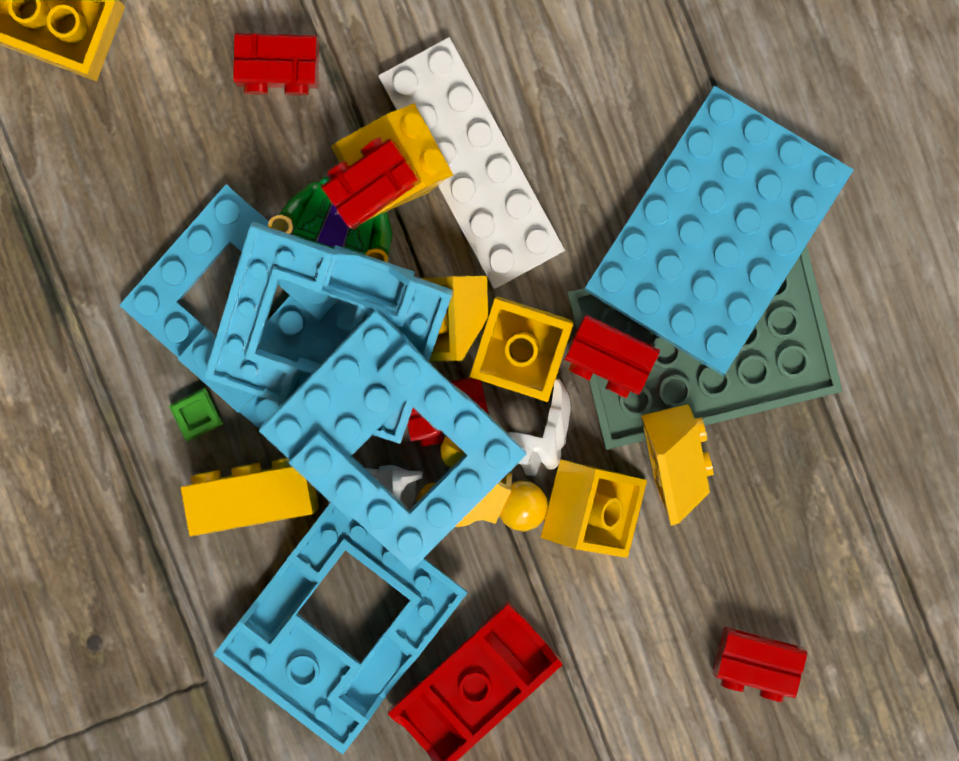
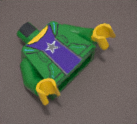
M325 176L320 182L309 183L290 198L279 215L273 216L267 226L290 235L294 228L293 235L331 249L338 245L388 262L393 238L388 211L369 218L355 229L349 228L321 187L329 181Z

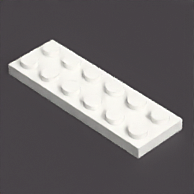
M450 37L378 75L396 110L415 103L450 167L453 176L440 184L438 188L494 290L565 252Z

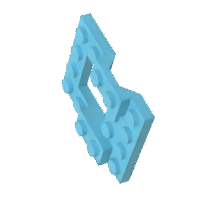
M226 184L119 306L175 354L182 364L233 409L243 414L260 429L282 404L204 378L216 335L179 303L231 243L241 252L243 251L250 225L253 222L268 226L269 221ZM279 279L278 285L290 296L266 322L258 349L295 362L301 357L322 364L349 336L359 306Z
M253 222L248 231L204 378L283 404L321 365L301 357L295 362L258 349L279 279L358 305L350 334L376 308L409 339L428 362L453 290L414 277V271L335 245L334 249ZM405 401L372 435L400 444L413 407Z
M376 308L259 429L260 433L290 459L289 464L345 516L350 520L354 518L410 571L527 455L526 450L465 392L450 383L420 354L409 339ZM405 401L437 430L440 429L465 452L464 456L410 510L352 457L365 441Z
M330 503L213 655L343 755L368 723L390 690L419 657L468 591L426 558H423L410 571L354 518L350 520L334 504ZM345 550L409 599L405 607L361 662L297 613Z

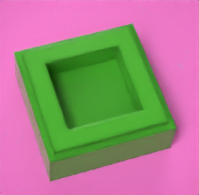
M207 388L169 405L186 442L224 424Z

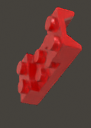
M506 601L463 644L421 682L418 681L388 709L387 714L411 734L427 752L432 761H458L563 665V661L509 601Z

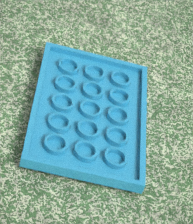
M714 86L586 285L585 291L724 377L854 169Z

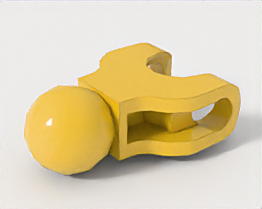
M448 436L445 437L440 447L441 457L444 463L452 468L464 456L465 452ZM508 473L455 527L467 526L480 520L496 524L500 517L502 522L512 530L526 532L537 528L545 519L548 510L547 497L543 490L533 482L519 480L512 483V473ZM429 483L425 485L421 489L416 499V502H418L436 483Z

